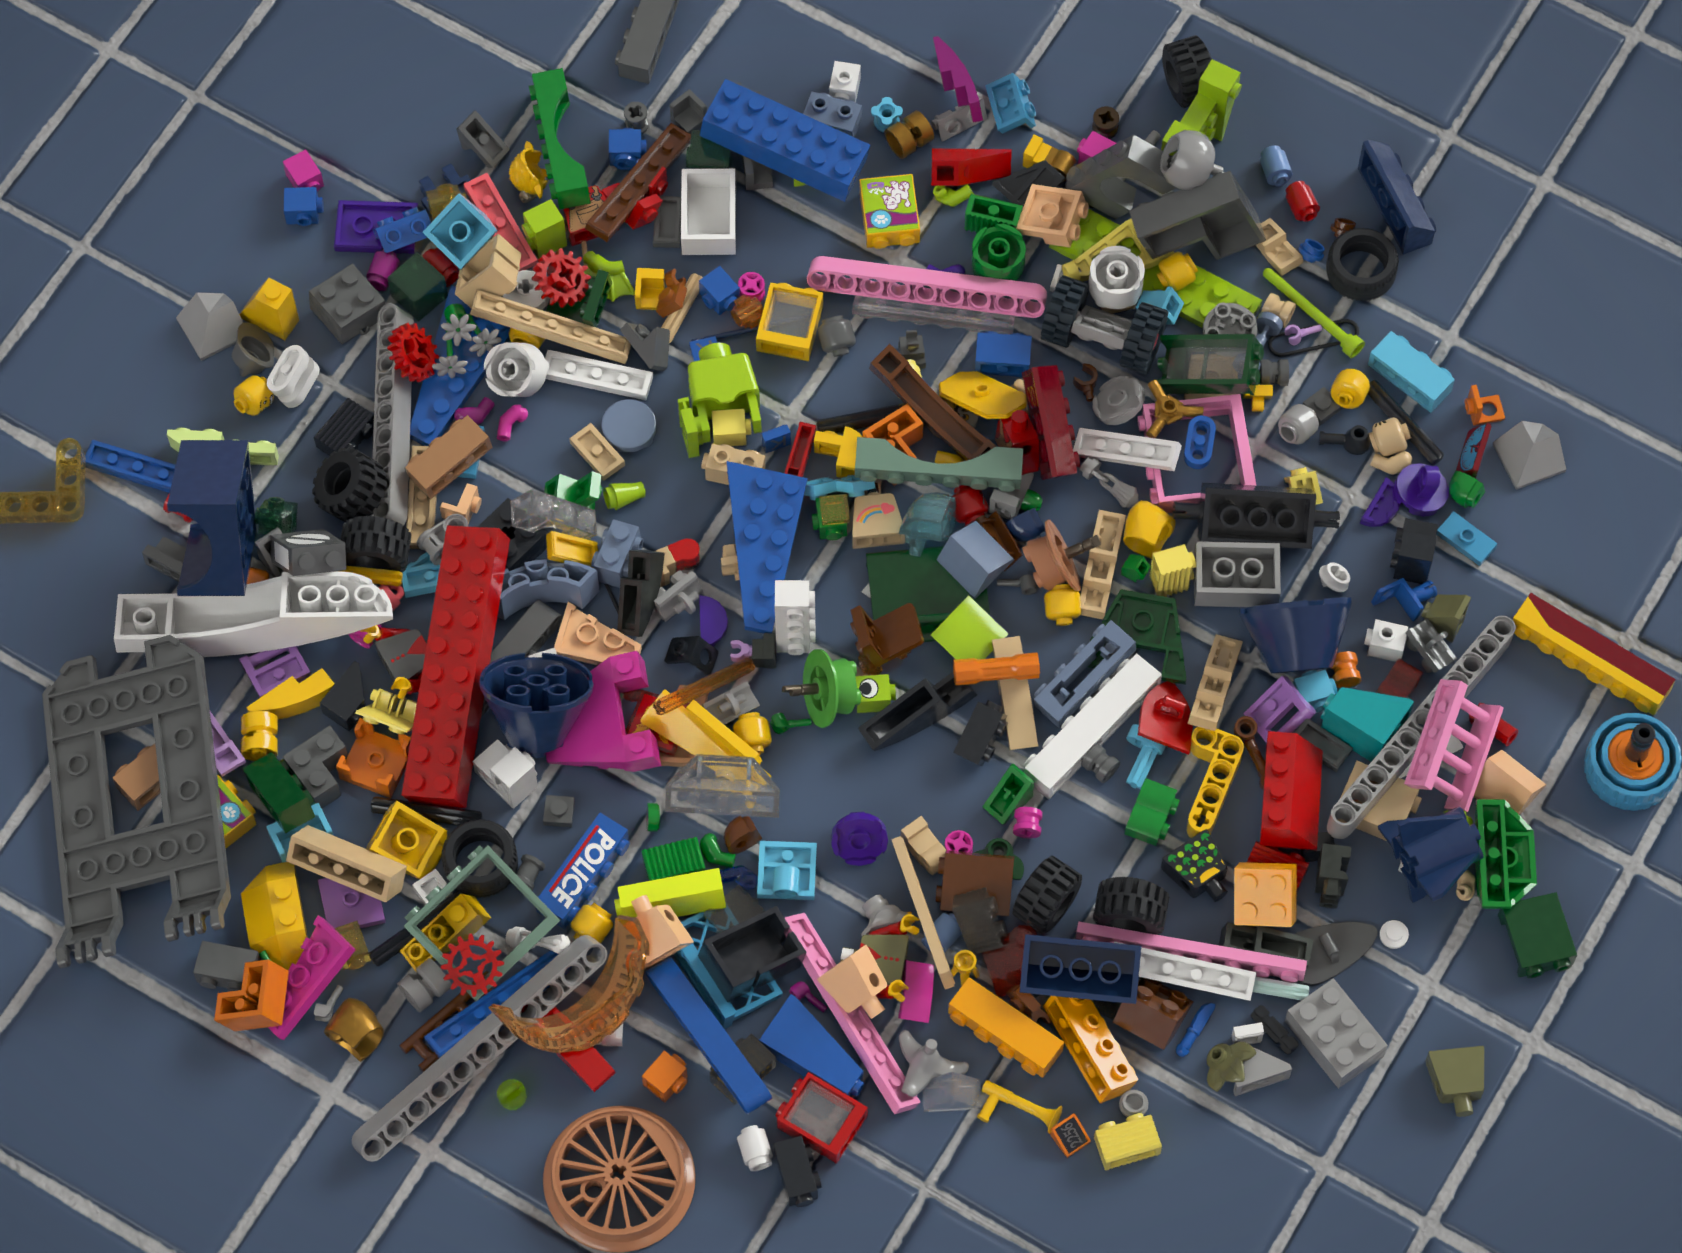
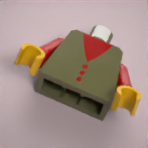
M906 914L901 921L862 936L860 948L867 945L887 982V987L876 994L878 999L895 998L899 1002L905 1000V997L900 992L904 989L909 990V987L902 981L909 946V935L906 934L909 932L917 935L920 930L916 926H911L915 921L920 920L912 914ZM843 947L840 962L859 949Z

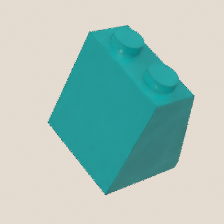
M1341 687L1336 695L1331 693L1323 705L1325 710L1320 717L1323 720L1322 728L1351 746L1354 752L1372 762L1410 717L1414 701L1409 698Z

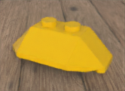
M289 862L268 865L263 868L241 893L248 940L252 950L258 951V953L265 950L272 962L289 970L292 963L296 965L304 950L301 946L305 938H308L296 868L294 864Z

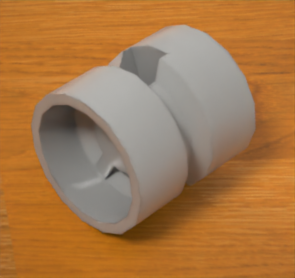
M430 958L416 968L417 974L410 973L397 983L402 994L418 1012H422L432 1004L434 996L441 997L451 989L452 985L449 980L444 981L445 973Z

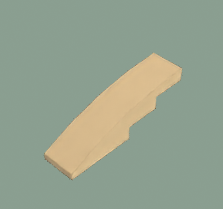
M1103 510L1098 512L1093 536L1098 535L1101 545L1089 551L1080 596L1082 616L1102 620L1105 616L1126 519L1124 514Z
M1218 634L1215 635L1188 724L1212 731L1216 730L1243 641Z
M1020 636L992 640L994 658L1023 654ZM1028 679L997 680L1003 714L1008 715L1005 721L1008 722L1006 730L1009 750L1037 747L1038 742Z

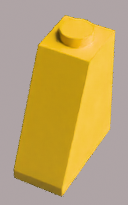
M268 278L252 295L239 314L241 319L259 326L261 329L284 341L299 321L292 289L271 278Z

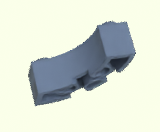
M547 559L524 562V567L509 571L507 568L504 573L497 617L505 621L513 613L533 605L537 600L542 602H570L583 609L600 592L597 570L569 560H565L564 563H547Z

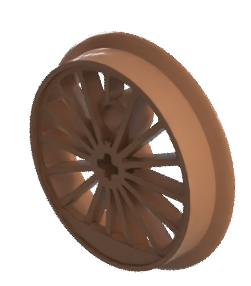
M632 1106L604 1107L579 1117L557 1137L545 1162L543 1173L544 1195L555 1221L570 1237L579 1243L605 1252L635 1251L663 1239L674 1230L685 1216L695 1189L694 1162L684 1138L668 1121L659 1115ZM624 1123L627 1126L620 1157L618 1158L611 1124ZM607 1125L613 1159H611L592 1130ZM632 1125L642 1127L644 1133L625 1158ZM588 1133L606 1161L576 1142ZM650 1137L656 1146L633 1160L647 1138ZM571 1148L600 1166L565 1159ZM658 1152H661L666 1160L638 1166ZM562 1167L597 1173L595 1175L561 1181ZM670 1168L675 1180L639 1173ZM614 1173L623 1174L624 1178L622 1180L618 1177L614 1178ZM637 1181L672 1187L674 1191L670 1199L666 1201ZM581 1185V1194L570 1201H566L562 1189ZM598 1186L602 1189V1192L598 1197L591 1198L586 1195L588 1188ZM630 1186L663 1206V1209L654 1217H651ZM624 1191H627L647 1220L646 1222L631 1227ZM617 1192H620L626 1224L624 1229L609 1228ZM610 1197L604 1226L600 1227L588 1222L598 1207L604 1205ZM582 1201L586 1206L590 1207L584 1217H580L572 1209V1207Z

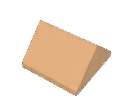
M1500 750L1486 760L1473 797L1476 799L1506 800L1511 805V808L1520 815L1545 788L1546 784L1506 752Z

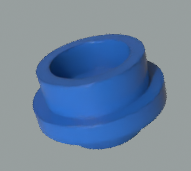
M1306 239L1298 247L1303 259L1308 262L1315 263V261H1322L1324 258L1323 252L1325 248L1315 240Z

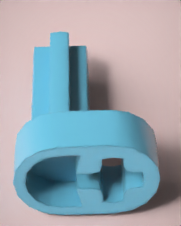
M1137 724L1131 726L1126 739L1132 745L1141 748L1126 783L1135 789H1141L1156 756L1162 755L1166 746L1139 736V725Z

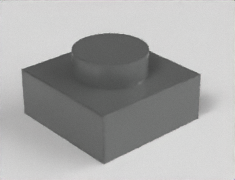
M1325 387L1303 402V405L1315 411L1319 425H1322L1341 411V406L1334 402L1331 394Z
M546 795L543 818L544 826L572 827L575 798Z

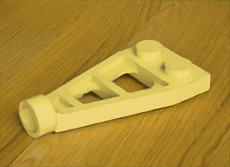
M1129 219L1078 258L1063 264L1062 272L1064 276L1079 281L1089 280L1092 258L1100 254V251L1104 248L1116 246L1128 237L1133 238L1141 254L1139 257L1142 259L1145 269L1157 266L1161 260L1173 254L1174 251L1152 259L1137 238L1132 219Z

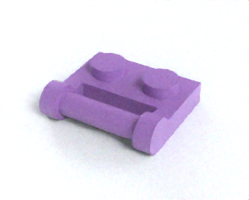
M296 646L258 652L250 657L246 655L239 658L242 668L259 698L291 676L298 683L311 676V672ZM285 651L290 653L257 670L254 669L255 666Z
M1281 676L1243 714L1256 721L1257 732L1267 743L1268 731H1271L1270 729L1294 706L1299 711L1277 732H1294L1306 719H1311L1316 714V710L1303 698L1288 677Z

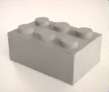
M1196 542L1194 552L1196 568H1194V606L1252 607L1279 603L1281 595L1280 543Z
M1334 978L1288 1009L1285 1023L1338 1089L1385 1055L1388 1045Z

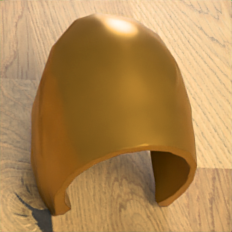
M348 998L334 1013L324 1029V1033L331 1041L347 1049L357 1060L362 1062L378 1047L383 1038L384 1029L377 1020L375 1013L366 1003L358 999Z

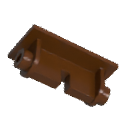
M995 511L988 518L982 515L975 520L1014 559L1004 570L1005 572L1023 556L1022 552L998 511Z

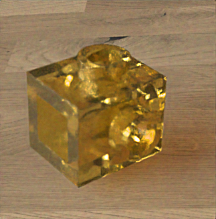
M442 184L437 189L426 191L432 220L444 210L458 193L467 199L466 193H461L457 184Z

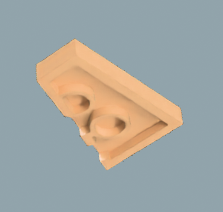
M570 602L567 603L554 646L557 655L599 665L610 656L633 651L641 653V644L616 629H610L603 625L592 615H586L576 609V606Z

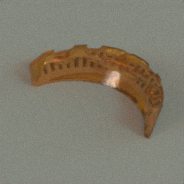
M619 915L615 918L613 944L601 975L592 988L568 1009L548 1017L522 1018L515 1016L509 1007L492 1004L488 1008L516 1037L540 1050L553 1053L582 1051L602 1042L605 1036L613 1034L630 1015L628 1010L636 996L640 997L644 986L642 978L646 956H649V941L639 919Z

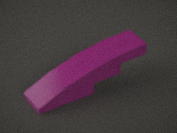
M938 36L933 37L944 91L955 89L958 107L969 105L973 123L983 121L976 88L965 65Z

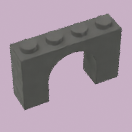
M1134 134L1104 149L1082 163L1071 167L1066 176V189L1082 191L1085 201L1089 205L1114 219L1132 210L1137 189L1117 177L1137 180L1161 194H1165L1175 189V187L1166 181L1160 170L1163 151ZM1169 155V159L1167 160L1168 165L1166 167L1168 169L1170 168L1169 163L1171 162V155Z

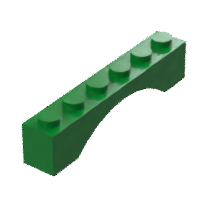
M563 68L532 74L534 85H529L531 101L537 100V104L533 105L535 120H541L542 123L537 124L539 139H545V143L541 144L543 159H549L550 162L545 164L547 178L554 181V183L549 184L552 200H558L559 210L590 204L584 166L573 160L563 150L557 140L559 123L570 105Z

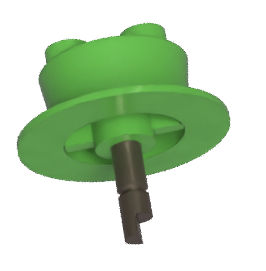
M814 649L809 653L803 671V684L782 687V693L789 692L791 697L804 695L809 716L814 724L820 728L830 726L836 714H850L855 705L861 703V692L857 688L855 677L857 674L855 662L848 661L845 658L831 660L829 655L822 649Z

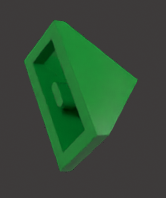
M1011 764L982 807L1004 825L1014 816L1015 809L1023 807L1033 797L1034 781L1015 764Z

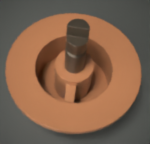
M1046 520V536L1027 541V546L1022 547L1027 561L1032 562L1036 572L1033 573L1035 582L1039 588L1044 587L1048 591L1052 590L1056 585H1061L1065 582L1075 591H1080V578L1072 558L1100 546L1101 541L1098 535L1083 540L1082 543L1079 542L1067 547L1051 520Z

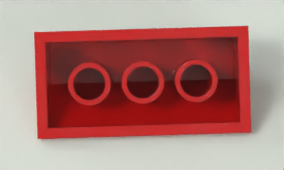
M1268 731L1260 845L1317 850L1323 750L1297 733Z

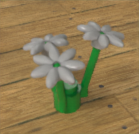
M458 303L451 304L444 310L446 323L441 324V327L446 331L443 340L446 341L447 357H439L440 363L432 365L433 369L439 370L437 372L438 376H444L448 373L450 378H454L456 373H466V369L463 367L468 362H457L458 356H453L452 338L455 346H459L461 337L467 341L473 340L476 344L471 346L469 350L471 352L477 351L478 357L482 356L486 350L490 351L494 344H498L502 340L500 337H496L499 333L498 329L493 330L491 333H489L487 328L481 331L474 322L472 315L466 314L464 306ZM474 331L477 336L471 337L468 332Z

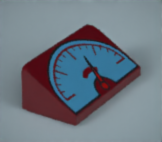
M1490 423L1482 424L1468 431L1456 471H1461L1476 479L1492 426Z

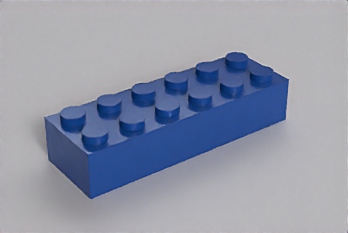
M727 79L722 83L705 114L700 131V136L844 202L866 163L870 144Z

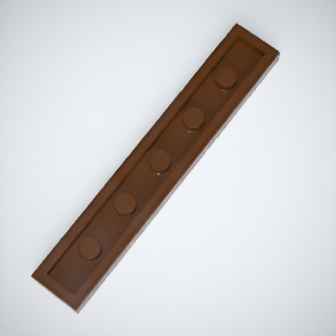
M670 123L588 220L585 229L608 242L630 216L637 201L647 196L649 184L662 167L668 170L692 142L693 136Z

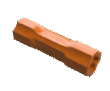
M1038 653L1016 654L1012 657L990 659L968 658L953 660L955 685H968L991 680L1039 678L1040 664Z

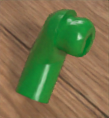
M712 833L705 834L700 840V849L706 860L712 864L733 868L736 854L722 852L717 843V837Z

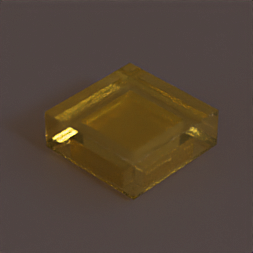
M847 494L819 496L822 525L850 523Z

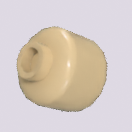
M1395 417L1375 423L1372 426V432L1369 433L1375 453L1380 452L1383 457L1405 451L1407 449L1406 440L1411 439L1407 424H1400V421Z

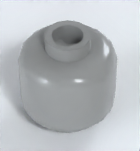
M1293 405L1279 418V434L1288 443L1303 444L1318 430L1319 422L1315 411L1306 405Z

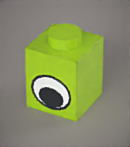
M889 674L855 676L857 688L861 692V703L857 705V713L880 712L890 705L891 701L896 700L895 684H890Z

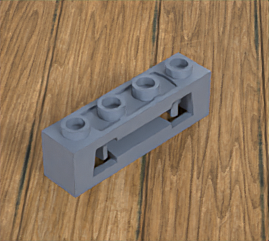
M1112 620L1106 626L1101 624L1092 634L1094 638L1087 645L1083 643L1073 653L1074 658L1068 665L1063 663L1053 675L1055 678L1048 685L1044 683L1036 690L1034 694L1035 707L1058 728L1080 708L1089 696L1096 692L1102 682L1110 677L1126 658H1129L1135 652L1136 642ZM1100 650V655L1104 659L1073 690L1074 695L1070 698V693L1066 688L1096 659V653Z

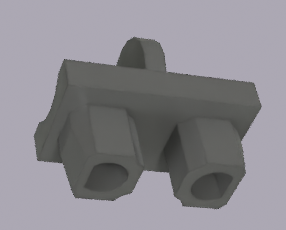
M1428 618L1405 632L1408 636L1405 641L1406 645L1410 650L1419 651L1424 658L1421 665L1427 673H1436L1457 659L1444 641L1449 636L1448 633L1444 631L1439 634Z

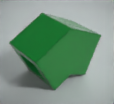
M1130 554L1122 566L1121 575L1136 583L1137 580L1144 579L1151 566L1143 556Z

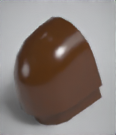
M748 814L744 817L739 815L728 823L724 831V841L731 854L741 853L762 839Z

